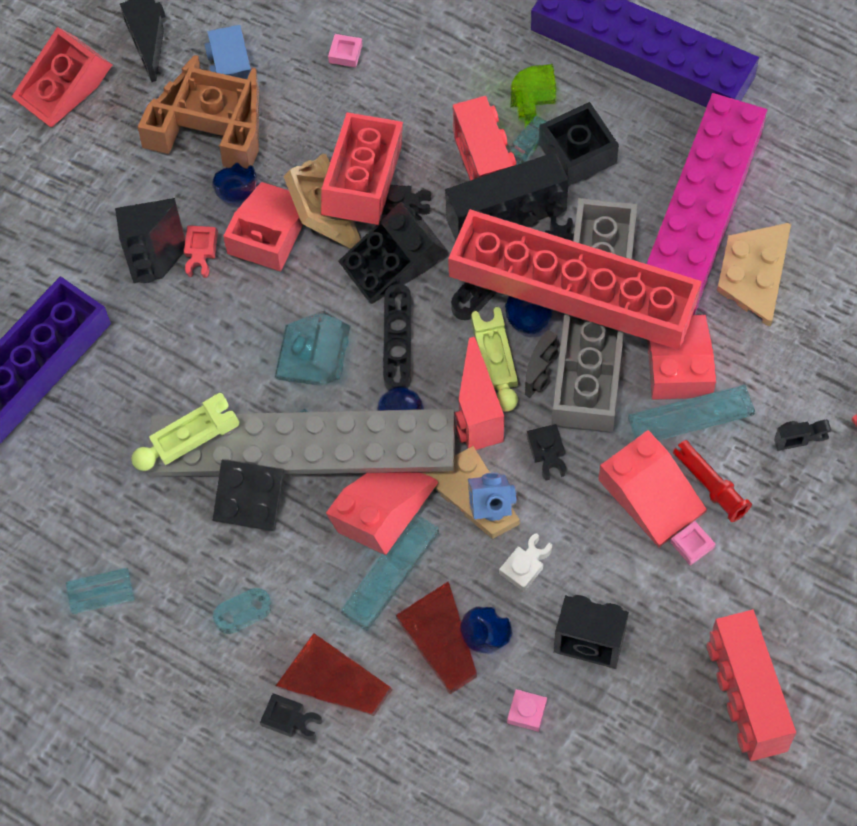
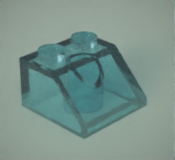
M321 311L287 324L274 378L282 381L318 386L339 380L343 372V362L346 348L349 344L348 337L351 326L326 311Z

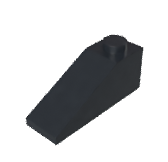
M128 0L120 3L124 22L151 83L157 81L164 34L162 18L166 17L161 2L155 3L154 0Z

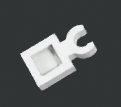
M537 533L530 537L526 551L518 546L499 569L501 576L523 592L543 570V563L538 560L547 558L552 551L551 543H548L544 549H537L535 547V544L539 541Z

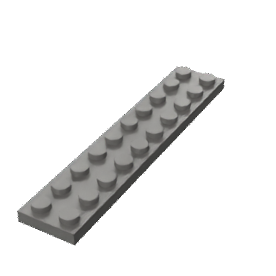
M455 410L235 414L239 421V425L224 435L219 434L167 465L164 464L161 457H158L154 466L147 470V474L149 477L219 476L222 459L284 468V474L454 471ZM185 415L151 416L150 436ZM149 438V448H151L154 445Z

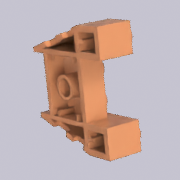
M194 55L184 65L182 73L174 82L169 81L164 87V92L157 100L153 98L147 105L138 125L142 148L169 154L181 126L223 135L219 145L223 167L250 173L259 152V86L256 68L251 69L247 79L202 70L199 56Z

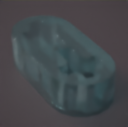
M536 116L512 143L508 153L512 152L514 154L516 163L526 162L540 146L539 125L547 122L543 118Z
M253 588L218 605L213 613L217 629L224 634H232L267 617L272 608L269 594L261 588ZM255 598H257L259 602L263 601L261 603L262 608L259 610H257L254 606L251 607L252 600ZM229 612L231 616L234 615V622L228 624L224 620L223 614Z

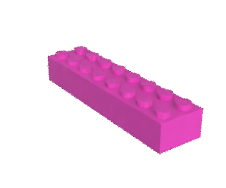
M712 93L647 261L648 265L701 281L699 298L693 315L696 313L761 137L768 110Z

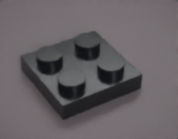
M222 459L212 521L274 531L276 529L285 469Z

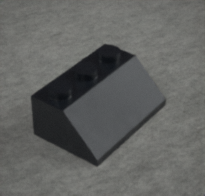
M175 198L115 208L119 240L133 283H150L154 280L162 279L184 254L186 238Z

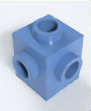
M491 472L482 475V477L468 479L469 505L474 519L485 518L486 520L495 521L502 519L504 516L512 515L511 504H516L515 486L509 484L506 475Z

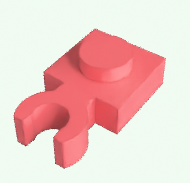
M187 225L184 254L186 257H191L185 265V271L189 277H192L193 269L197 266L202 267L201 275L203 278L208 277L209 266L206 263V258L215 259L218 237L216 227Z

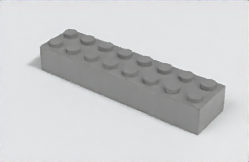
M578 198L573 241L632 259L637 204ZM564 313L552 425L613 432L624 332Z

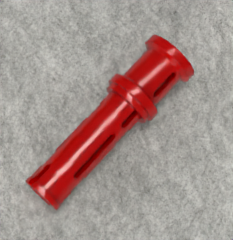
M688 440L679 443L678 446L681 450L675 448L673 454L710 492V500L714 504L718 503L725 510L730 522H735L742 518L750 510L752 503L748 499L744 500L736 492L731 481L723 480L690 445Z

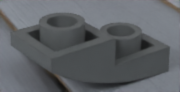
M549 329L539 340L528 363L525 380V396L528 398L536 390L540 392L545 388L550 378L548 376L549 363L553 361L558 353V335Z

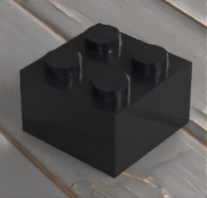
M590 102L539 125V145L545 155L553 152L556 153L569 179L568 186L617 164L619 144Z
M565 595L555 630L553 653L616 669L626 632L629 612L624 611L621 606L606 603L601 605L592 602L589 598L582 595H573V597Z

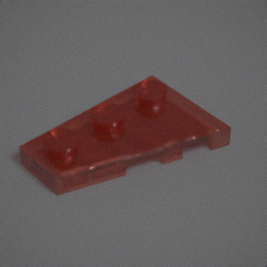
M449 581L396 615V620L449 694L454 693L477 677Z
M313 633L275 685L283 690L372 716L376 714L393 690L389 685L315 633Z

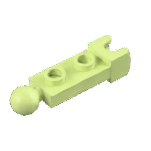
M499 307L494 308V318L489 322L483 321L479 313L474 311L471 314L474 336L495 391L498 390L496 395L502 411L509 412L518 403L517 394L514 390L510 389L518 386V379L501 309Z
M222 393L214 395L202 402L203 405L149 436L154 446L151 448H137L131 457L133 466L141 471L150 470L158 457H161L164 464L167 465L219 434L224 435L239 425V421L233 411L221 414L229 407Z

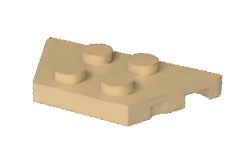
M321 154L314 161L308 160L301 166L290 169L283 177L301 223L351 249L361 240L354 221L321 215V189L330 165L327 154Z
M790 223L728 235L717 292L727 299L734 300L746 312L751 310L763 319L762 323L766 326H771L791 228Z

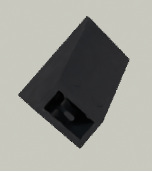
M400 202L379 222V225L373 227L338 262L368 302L373 304L384 297L385 291L389 286L393 284L405 285L428 271L448 250L419 213L410 206Z

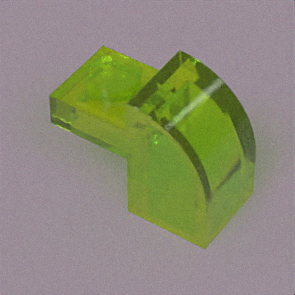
M553 64L527 67L521 70L511 83L510 106L517 107L518 119L524 120L525 130L536 129V105L555 104L556 82Z

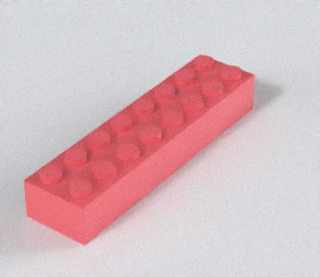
M471 209L466 216L448 258L449 277L678 350H680L692 318L701 287V281Z

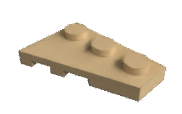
M474 446L454 456V471L422 472L437 479L438 484L434 489L440 493V496L448 503L451 502L459 508L465 517L492 539L520 525V519L512 507V515L504 516L500 520L490 521L485 518H473L469 505L468 479L482 477V475L490 473Z

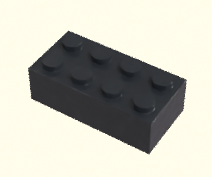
M555 152L445 189L446 221L455 240L470 209L522 226H531L538 220L547 217L552 218V216L557 217L564 211H567L569 179Z

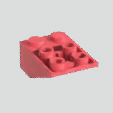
M261 182L234 213L223 236L227 254L280 272L282 271L303 227L289 190Z

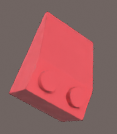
M57 27L11 97L48 126L53 127L98 88L112 67V64L76 36Z
M692 315L680 350L647 340L652 400L713 398L716 375L706 315Z
M474 336L469 338L459 394V411L455 412L458 425L455 428L460 443L465 442L467 448L474 446L475 450L504 442V414Z
M649 430L600 465L599 481L658 547L662 546L707 511L670 453Z
M421 472L366 473L342 490L326 514L339 534L386 555L436 487L438 481Z

